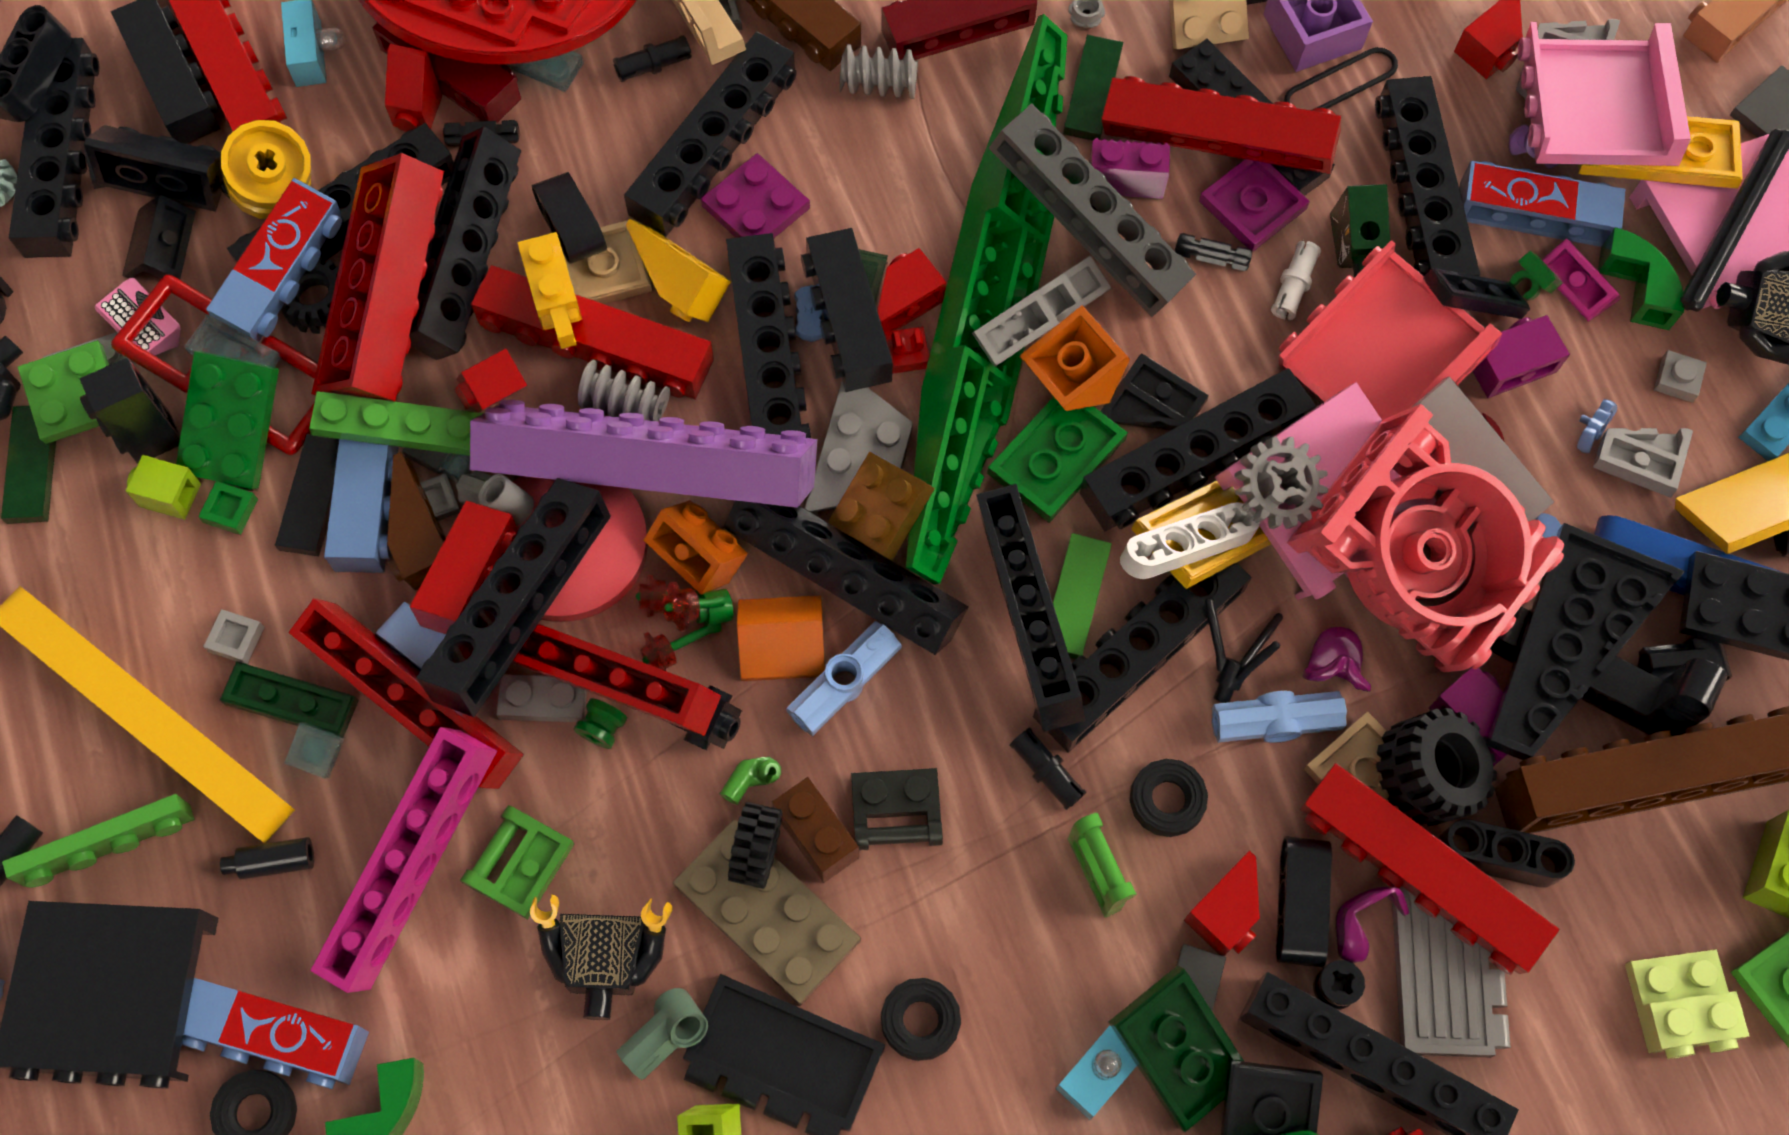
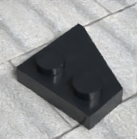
M1141 353L1116 388L1110 403L1105 404L1100 412L1116 424L1172 430L1195 418L1208 401L1209 395Z

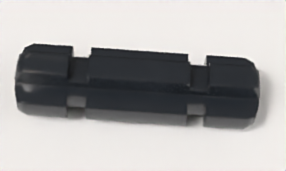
M503 120L502 124H497L496 121L465 122V126H461L460 122L446 123L443 128V137L446 145L460 146L463 136L485 126L506 141L517 143L520 137L519 126L515 120Z
M1181 233L1178 236L1175 252L1182 257L1190 258V255L1196 256L1195 260L1224 267L1228 263L1232 264V269L1247 271L1252 258V250L1249 248L1237 246L1236 249H1232V244L1203 237L1198 241L1195 240L1194 235Z

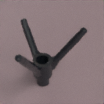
M1207 598L1205 604L1216 654V670L1220 671L1216 679L1219 685L1213 698L1222 703H1228L1234 691L1240 690L1243 681L1250 673L1280 648V643L1274 641L1258 654L1282 621L1283 615L1277 613L1241 661H1236L1225 655L1214 601L1212 598Z

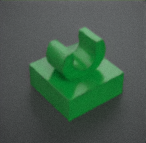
M1529 251L1518 261L1525 270L1513 274L1509 281L1514 286H1517L1524 279L1531 280V289L1523 295L1528 301L1538 297L1541 288L1552 293L1563 283L1541 258L1532 251Z

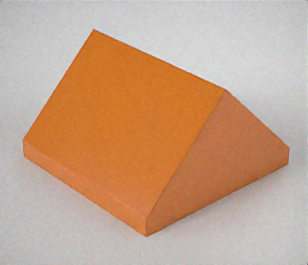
M1083 305L1020 355L1021 359L1065 411L1110 403L1130 361L1125 352Z
M821 595L738 600L737 633L741 681L818 677L825 670Z

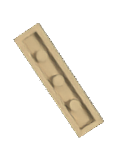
M672 0L712 65L746 50L742 36L719 0Z

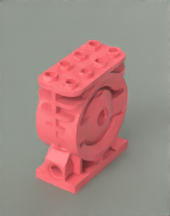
M1419 404L1382 420L1328 489V493L1324 494L1320 499L1323 507L1317 511H1311L1312 519L1302 523L1287 541V544L1298 554L1303 552L1310 553L1332 574L1347 572L1353 590L1363 605L1381 621L1400 629L1399 634L1404 639H1416L1418 641L1416 650L1423 656L1434 655L1436 657L1434 665L1439 671L1443 673L1466 670L1470 667L1477 669L1491 656L1492 650L1490 647L1495 640L1513 627L1516 622L1514 615L1522 604L1528 603L1538 593L1540 589L1538 583L1545 573L1553 570L1562 561L1564 554L1561 551L1563 550L1564 543L1557 536L1544 538L1542 535L1546 528L1545 525L1536 519L1528 521L1524 513L1525 508L1520 505L1513 493L1495 476L1471 465L1451 463L1449 441L1428 423L1433 414L1422 404ZM1390 470H1395L1401 477L1391 480ZM1437 490L1443 491L1434 505L1410 507L1398 512L1392 518L1399 504L1410 500L1429 501L1433 499ZM1474 522V524H1473V526H1472V528H1471V530H1470V532H1469V534H1468L1467 530L1469 529V527H1470V526L1472 525V523ZM1424 544H1427L1430 548V560L1424 555ZM1464 582L1461 589L1452 598L1439 605L1423 606L1415 600H1428L1446 596L1459 588Z

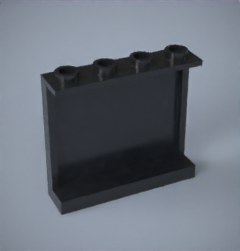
M28 901L0 1027V1068L10 1070L9 1079L38 1081L40 1073L53 1074L52 1081L81 1084L83 1076H97L96 1084L108 1086H125L126 1078L141 1079L139 1086L156 1089H168L170 1081L188 1082L189 1075L178 1072L177 1066L202 935L216 934L218 917L201 909Z

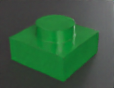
M216 481L198 517L205 524L241 535L258 498L252 492Z

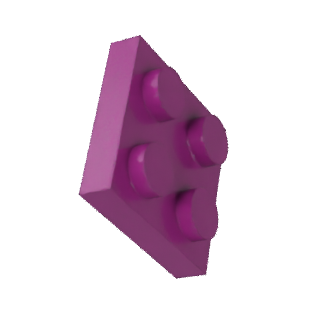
M758 153L701 198L702 207L735 238L773 233V238H775L810 209V200Z
M1247 159L1243 160L1203 191L1199 202L1252 252L1307 210L1310 203L1270 163Z

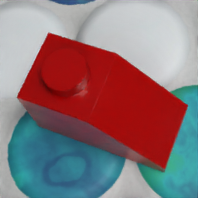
M1499 0L1463 30L1454 52L1486 80L1498 70L1501 72L1506 71L1518 57L1515 51L1519 45L1520 38L1523 37L1520 0Z
M390 44L387 53L385 107L393 127H397L405 132L416 129L424 123L431 129L442 99V93L429 54L424 50Z
M920 248L909 254L903 253L898 255L887 266L877 311L884 335L885 332L902 328L943 303L946 281Z
M1249 850L1184 919L1221 956H1225L1231 949L1239 954L1257 936L1251 930L1252 926L1260 919L1256 856Z

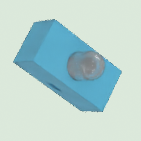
M312 0L281 2L286 66L296 87L326 83L324 52L341 49L346 41L345 34L337 27H321V20Z
M1109 1026L1056 1087V1090L1091 1120L1137 1065L1112 1027Z

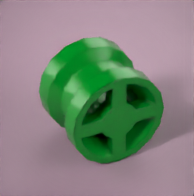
M590 698L586 705L587 714L584 719L577 721L574 731L595 745L611 749L615 743L614 734L617 728L623 727L628 717L612 705L595 698Z

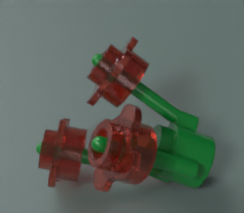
M648 575L646 577V584H639V592L635 595L636 599L639 600V609H646L647 617L654 616V613H663L665 619L668 622H674L679 631H686L689 627V622L704 623V626L669 643L664 634L653 638L649 632L644 633L646 644L644 645L645 647L640 649L643 663L666 671L667 668L677 664L674 651L706 635L722 632L721 623L732 621L734 616L733 603L728 590L719 589L701 595L698 591H694L691 588L680 589L677 582H670L667 585L666 591L665 579H654L653 575Z

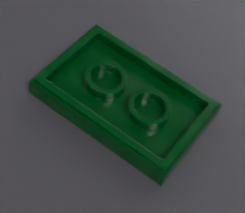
M1178 965L1108 1021L1176 1126L1183 1132L1188 1131L1225 1099L1229 1060L1244 1062L1186 970Z

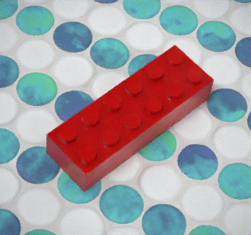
M403 153L361 167L314 378L312 395L316 396L317 391L396 401V396L400 393L403 384L401 372L404 358L407 356L411 346L409 334L412 320L419 308L417 296L420 282L427 270L425 259L428 244L435 233L433 221L436 206L443 195L441 183L444 171Z

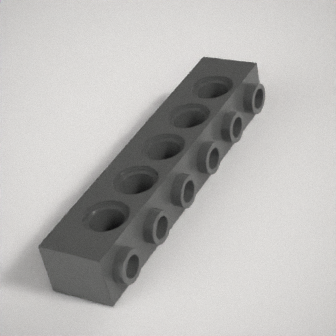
M1032 103L1003 128L989 146V149L1151 317L1161 310L1196 275L1189 267L1185 258L1177 254L1161 238L1160 233L1134 210L1133 205L1107 182L1105 176L1095 169L1080 154L1078 148L1068 141L1052 125L1051 120Z

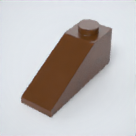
M402 452L393 455L387 545L393 557L388 559V564L398 582L405 580L416 591L420 588L446 536L432 510L433 508L420 484L413 465Z

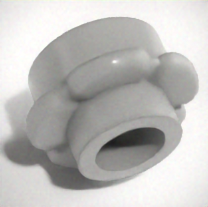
M1074 0L1068 10L1073 24L1084 28L1098 26L1102 21L1101 18L1105 16V8L1101 0Z

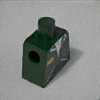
M1387 184L1347 186L1330 212L1337 265L1340 268H1353L1354 278L1364 268L1362 262L1375 247L1379 246L1383 249L1390 242Z

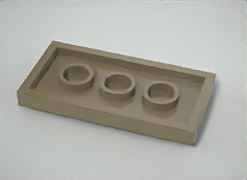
M733 820L673 881V885L801 1006L861 942V937L775 857L764 889L728 881L729 860L732 855L731 849L732 845H734V836L738 828V822Z

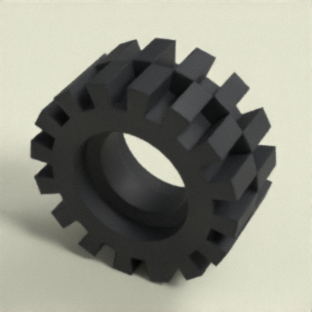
M320 257L316 266L311 271L306 270L299 280V290L290 304L284 303L280 309L289 324L293 327L297 325L301 332L306 333L309 327L313 334H320L319 327L324 326L326 328L339 266L336 267L333 261L328 259L325 263L323 258ZM316 285H323L328 288V294L320 302L312 305H304L300 302V296L306 289Z
M750 802L745 803L739 817L738 828L735 832L734 845H732L731 849L732 855L729 860L728 881L762 889L766 887L780 835L782 809Z

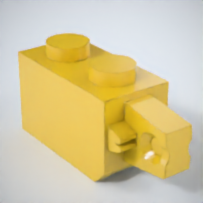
M557 232L517 242L542 329L555 328L561 349L577 345L571 323L582 320Z

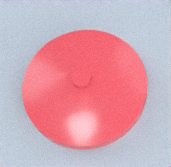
M520 476L513 481V483L533 497L534 507L531 514L538 506L541 497L548 492L555 482L553 479ZM573 482L598 490L611 517L542 617L543 620L557 622L575 621L599 614L620 601L639 578L647 557L648 544L643 539L648 532L642 509L628 488ZM529 517L522 524L517 526L518 530L523 524L526 523Z

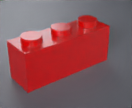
M507 348L462 371L456 379L459 384L455 387L454 391L465 410L473 407L475 412L480 413L520 391L527 384Z
M465 501L409 606L421 627L446 634L449 627L456 622L470 602L473 593L480 588L493 570L495 562L505 553L516 537L518 529L512 514Z

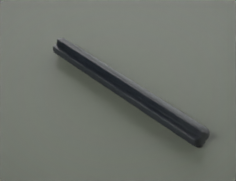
M1776 128L1769 134L1680 297V301L1683 303L1682 307L1685 310L1698 312L1704 307L1789 149V130L1785 129L1782 131Z

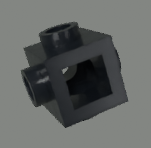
M709 685L708 688L720 694L721 698L705 736L676 726L687 732L683 740L706 751L710 743L723 749L725 748L727 742L731 741L739 730L741 723L739 716L742 712L741 709L730 704L732 695Z

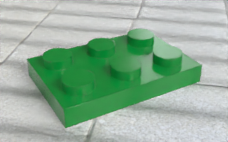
M194 351L176 464L188 467L196 477L248 489L259 488L279 368L208 352Z
M1053 397L988 466L987 474L1003 487L1017 484L1021 501L1050 523L1080 490L1083 477L1099 469L1126 440L1128 432L1094 406L1065 411Z

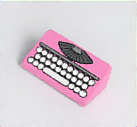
M132 277L124 281L95 305V310L118 333L149 293ZM161 306L133 343L155 356L178 347L180 325Z

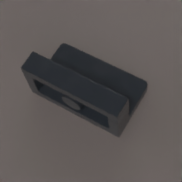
M158 195L141 207L137 213L122 276L128 279L134 278L144 271L161 279L168 274L180 279L196 211L162 195Z

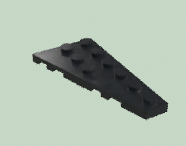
M1564 523L1557 533V537L1564 543L1563 550L1561 551L1564 557L1553 570L1545 573L1542 577L1540 589L1534 600L1486 745L1522 761L1533 757L1560 725L1565 716L1583 697L1597 677L1638 630L1652 610L1656 608L1670 588L1683 575L1684 570Z

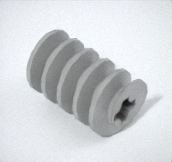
M847 44L841 60L840 92L845 82H847L851 94H855L859 85L862 84L865 95H870L874 86L877 85L880 96L885 97L889 87L892 86L895 97L900 98L906 87L910 99H915L918 61H914L911 49H907L903 60H899L896 48H892L886 59L883 56L881 47H877L873 57H869L867 47L862 45L858 56H854L851 44Z
M592 360L588 363L579 384L578 404L581 409H600L604 411V416L608 414L611 417H619L621 413H638L644 415V420L659 422L669 401V387L665 386L659 395H655V382L650 381L645 389L642 390L640 389L641 377L635 375L628 385L625 384V371L620 370L616 377L612 379V366L605 365L598 374L596 373L597 361Z

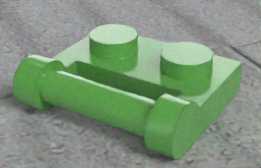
M508 805L501 815V818L504 819L473 869H467L460 881L469 888L528 920L534 897L537 898L538 904L575 844L568 837ZM517 830L526 831V835L495 884L487 880Z
M1093 813L1074 823L1068 841L1106 918L1120 912L1127 900L1137 894L1132 883H1126L1100 829L1104 825L1098 813Z

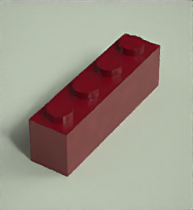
M1037 0L896 1L889 6L881 8V31L890 52L892 48H896L899 60H903L907 49H911L914 60L1033 26L1035 25Z
M378 22L372 27L380 50L386 54L390 44L422 50L396 37ZM428 52L441 93L479 121H496L498 123L521 100L517 85L518 78L506 65L464 62Z

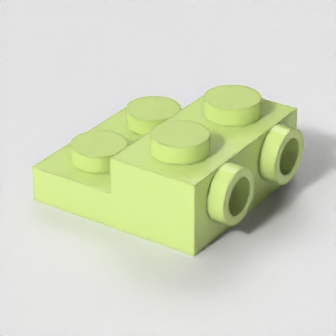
M1717 949L1636 960L1625 964L1648 1053L1665 1051L1667 1059L1695 1055L1694 1047L1709 1045L1711 1053L1738 1049L1737 1040L1749 1037L1737 991H1728Z

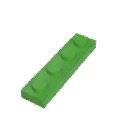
M317 391L309 429L313 436L470 456V421L483 413Z
M177 794L168 796L2 861L6 878L28 888L45 885L54 879L53 875L66 870L77 871L86 869L97 862V858L112 852L115 854L129 852L136 849L140 845V841L152 836L164 837L177 833L183 828V824L195 820L191 806Z

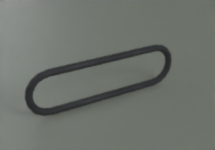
M1375 47L1292 87L1287 91L1284 102L1290 103V97L1293 93L1371 54L1382 53L1391 59L1392 68L1387 73L1317 107L1327 109L1390 78L1398 68V60L1390 50Z

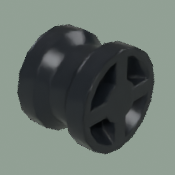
M1336 960L1329 963L1317 973L1313 982V991L1316 998L1337 1010H1342L1357 1002L1365 989V978L1361 970L1354 963L1346 960Z

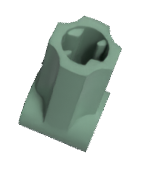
M673 988L661 994L653 1008L654 1016L616 1051L621 1061L641 1081L678 1047L688 1048L694 1046L707 1033V1019L690 994L682 988Z

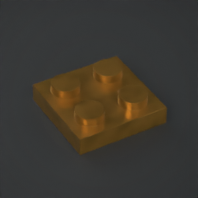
M869 451L828 523L888 559L893 560L935 488Z

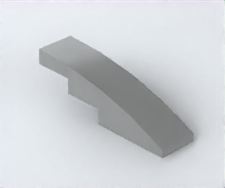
M1089 256L972 334L995 367L1058 325L1081 305L1085 307L1110 290L1111 286L1092 257Z

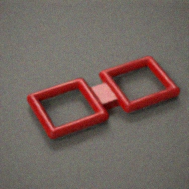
M168 274L162 277L113 338L111 346L116 352L126 358L128 357L131 361L187 393L191 368L187 374H184L133 343L171 293L209 315L206 308L212 299L175 276ZM225 328L219 331L204 351L265 365L269 358L275 355L313 379L315 378L318 362L271 335L265 337L251 354L233 343L238 335ZM314 403L289 436L269 426L267 443L287 455H295L303 446L306 434H311L309 428Z

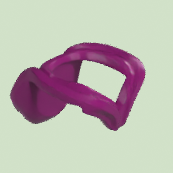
M1331 627L1324 630L1312 648L1308 667L1303 671L1302 677L1309 681L1320 682L1337 676L1352 683L1357 690L1361 689L1371 692V684L1361 675L1363 648L1358 635L1345 627Z
M1384 886L1372 888L1349 899L1340 907L1336 916L1338 955L1341 959L1356 963L1365 961L1368 956L1370 945L1355 916L1357 912L1387 896L1403 916L1409 914L1405 897L1399 888Z

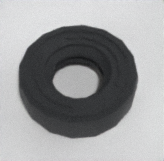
M1166 758L1151 762L1139 771L1131 785L1129 801L1134 817L1143 828L1155 835L1174 837L1188 833L1199 824L1207 810L1208 792L1203 778L1195 768L1181 760ZM1165 782L1174 783L1179 786L1185 796L1183 808L1171 814L1159 810L1152 799L1153 790L1156 786Z
M928 978L909 979L895 986L885 998L881 1011L882 1032L889 1046L901 1056L915 1061L932 1060L947 1052L956 1041L961 1025L960 1007L953 993L940 982ZM915 1002L930 1004L938 1014L937 1028L927 1036L918 1037L912 1035L904 1025V1012L909 1005Z
M252 1069L236 1074L222 1084L213 1098L210 1111L212 1131L215 1135H288L294 1126L297 1113L295 1095L284 1079L270 1071ZM253 1094H261L270 1103V1117L261 1128L253 1131L246 1130L238 1123V1106L246 1097Z

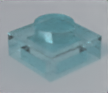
M300 722L284 763L319 777L329 778L345 737L311 724Z

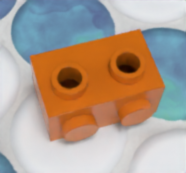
M691 500L662 509L643 539L701 595L729 584L748 554L737 543L736 538L731 533L722 530L708 517V513L703 507L693 503Z

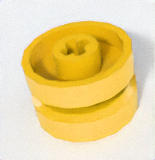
M255 120L240 125L227 137L221 150L223 181L231 201L243 212L259 219H266L293 178L311 187V156L304 140L292 128L276 121Z

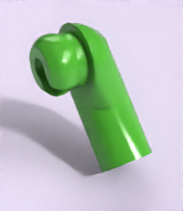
M771 757L743 760L737 765L719 794L730 803L738 805L749 787L768 785L777 781L781 775V766Z

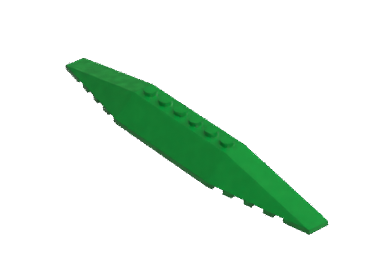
M1045 14L1038 16L971 185L921 389L914 476L935 489L909 532L906 568L934 585L941 583L958 542L954 536L959 524L966 523L971 510L967 504L974 489H979L983 482L984 476L981 474L985 461L987 458L993 457L998 445L995 437L999 427L1006 425L1009 419L1022 363L1020 355L1025 350V347H1023L994 367L972 333L1038 290L1054 221V215L989 149V146L1001 130L1031 103L1041 113H1044L1056 128V115L1062 113L1063 96L1058 94L1059 81L1065 79L1068 35Z

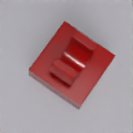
M924 326L885 332V338L893 361L892 374L927 368L929 351Z

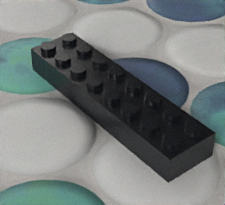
M1205 39L1172 62L1169 77L1183 89L1193 91L1211 89L1217 91L1222 96L1234 98L1238 95H1248L1256 98L1258 102L1273 104L1208 39ZM1333 163L1331 173L1327 174L1271 164L1304 196L1330 178L1335 166Z

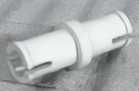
M1299 241L1289 268L1282 272L1280 277L1282 285L1271 308V312L1278 318L1285 320L1287 312H1289L1287 318L1288 320H1293L1296 317V311L1304 292L1308 291L1311 287L1312 278L1310 276L1321 254V248L1313 242L1307 241L1306 247L1303 249L1305 242Z

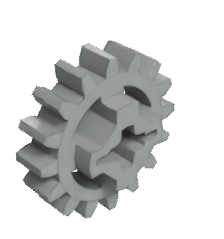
M1277 436L1266 440L1265 445L1261 442L1251 447L1252 454H1247L1240 459V462L1246 469L1236 472L1234 476L1244 483L1243 487L1235 490L1236 495H1246L1248 501L1241 507L1243 511L1254 508L1257 512L1253 521L1258 523L1269 518L1268 524L1270 529L1281 526L1282 522L1286 529L1297 526L1298 521L1304 523L1311 520L1312 514L1310 511L1314 512L1323 507L1321 501L1316 497L1328 493V488L1319 484V479L1324 478L1328 473L1324 470L1317 471L1315 467L1321 460V457L1316 455L1309 458L1306 455L1309 449L1307 443L1294 448V437H1288L1282 440L1280 444ZM1274 456L1285 458L1281 463H1277L1274 460L1267 461L1266 459ZM1284 502L1289 506L1292 504L1296 505L1294 509L1290 510L1278 508Z

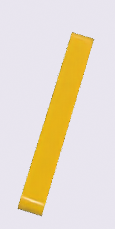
M19 586L0 605L1 628L264 844L295 811L282 798L24 588Z

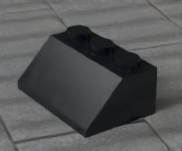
M107 125L102 126L86 138L84 146L97 185L153 198L162 195L180 204L216 212L222 193L220 184L223 182L221 152H218L216 149L206 145L193 146L180 143L168 136L154 137L141 134L129 127L116 128Z

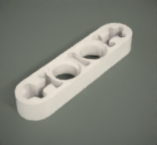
M1231 503L1132 537L1120 556V564L1129 575L1139 579H1148L1248 543L1257 531L1260 522L1256 523L1253 521L1256 511L1252 508L1243 511L1241 508L1243 503ZM1198 529H1205L1211 532L1216 540L1212 541L1202 537ZM1165 540L1176 541L1183 547L1184 551L1178 552L1171 549Z

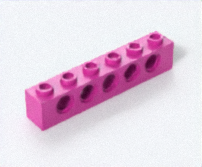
M439 728L310 970L311 972L346 993L371 990L497 750L461 730Z

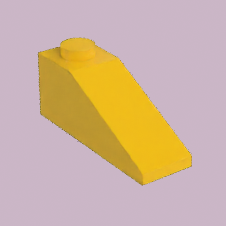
M629 219L626 224L628 232L658 295L672 305L670 312L687 322H691L693 317L709 322L731 281L653 228Z

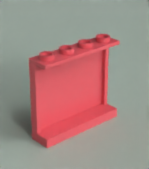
M1392 240L1383 249L1379 246L1375 247L1362 262L1364 268L1354 278L1348 275L1335 289L1334 293L1337 296L1327 306L1323 303L1320 304L1307 318L1306 322L1309 325L1299 335L1293 332L1279 347L1281 352L1279 355V366L1283 370L1289 368L1301 386L1319 402L1324 403L1341 390L1357 382L1382 420L1410 409L1444 378L1450 377L1458 386L1499 344L1502 333L1491 323L1484 328L1463 309L1443 306L1423 280L1424 276L1394 252L1396 243Z

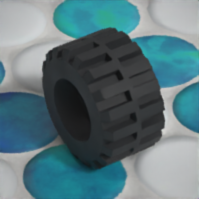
M1449 708L1435 709L1391 726V730L1386 731L1382 736L1384 744L1378 745L1377 755L1381 759L1380 762L1376 763L1377 772L1381 773L1382 780L1379 783L1382 790H1387L1389 794L1387 800L1393 806L1397 805L1400 811L1408 817H1412V820L1419 825L1427 824L1428 826L1477 813V810L1484 809L1488 804L1487 798L1492 797L1495 788L1492 782L1497 781V771L1493 769V763H1496L1494 753H1490L1486 745L1487 737H1482L1479 733L1480 727L1475 722L1469 723L1467 715L1461 712L1454 713L1453 709Z

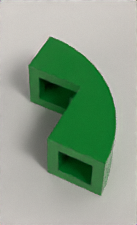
M1615 227L1601 247L1598 272L1636 282L1630 322L1670 330L1684 313L1683 303L1680 301L1683 289L1676 271L1668 259L1651 243L1634 233Z
M415 1058L377 1064L381 1111L325 1122L326 1135H402L410 1124L420 1101L424 1079V1064Z

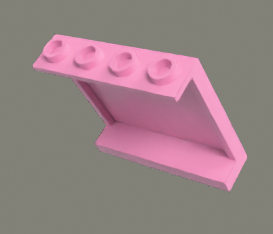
M1530 22L1526 38H1520L1518 60L1524 61L1521 87L1522 89H1527L1528 94L1525 100L1524 113L1525 118H1531V125L1528 131V146L1534 147L1536 164L1680 165L1691 138L1671 23H1655L1649 41L1539 39L1537 22Z
M1769 134L1741 143L1743 180L1738 189L1641 180L1629 198L1636 210L1651 206L1691 275L1695 272ZM1789 149L1703 308L1712 306L1714 309L1723 307L1716 302L1717 291L1723 283L1736 284L1737 276L1741 271H1754L1758 261L1782 251H1789Z
M1355 382L1275 436H1277L1280 444L1282 440L1294 437V448L1307 443L1309 449L1306 455L1309 458L1316 455L1321 457V460L1315 465L1317 471L1324 470L1328 473L1327 476L1319 479V484L1329 489L1382 422V419L1357 382ZM1274 456L1269 457L1266 460H1274L1277 463H1281L1285 460V458ZM1239 460L1215 476L1223 490L1232 486L1237 490L1243 487L1244 483L1234 477L1235 473L1246 469V467ZM1390 470L1391 480L1401 477L1395 470ZM1239 495L1243 503L1248 501L1246 495ZM1324 495L1317 496L1316 498L1320 500ZM1433 497L1429 501H1405L1396 507L1392 518L1404 509L1417 505H1434L1437 500ZM1285 502L1278 506L1279 509L1290 510L1296 507L1294 504L1289 506ZM1269 518L1260 521V528L1302 588V590L1295 594L1297 600L1311 595L1317 600L1337 587L1333 580L1343 573L1332 574L1310 553L1303 552L1298 554L1287 544V541L1302 524L1298 521V525L1290 529H1286L1283 522L1281 526L1270 529L1268 524Z

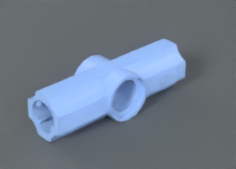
M874 621L842 654L835 655L828 661L825 670L786 708L787 713L802 730L814 736L847 702L853 701L860 695L863 686L902 648L901 643L884 624ZM842 671L850 672L856 677L852 683L847 685L838 684L833 678Z
M1275 691L1257 697L1256 700L1214 704L1212 707V727L1218 743L1263 738L1265 742L1269 743L1285 742L1296 739L1306 733L1343 730L1347 726V709L1345 699L1341 696L1340 691L1295 696L1292 691Z

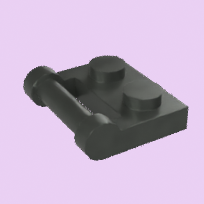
M937 768L851 773L855 842L859 846V850H869V845L929 842V846L943 845ZM927 815V825L868 828L867 818Z

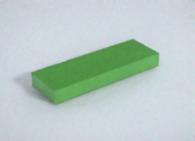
M1075 533L1071 534L1053 601L1067 651L1072 659H1077L1083 655L1112 545L1109 542Z

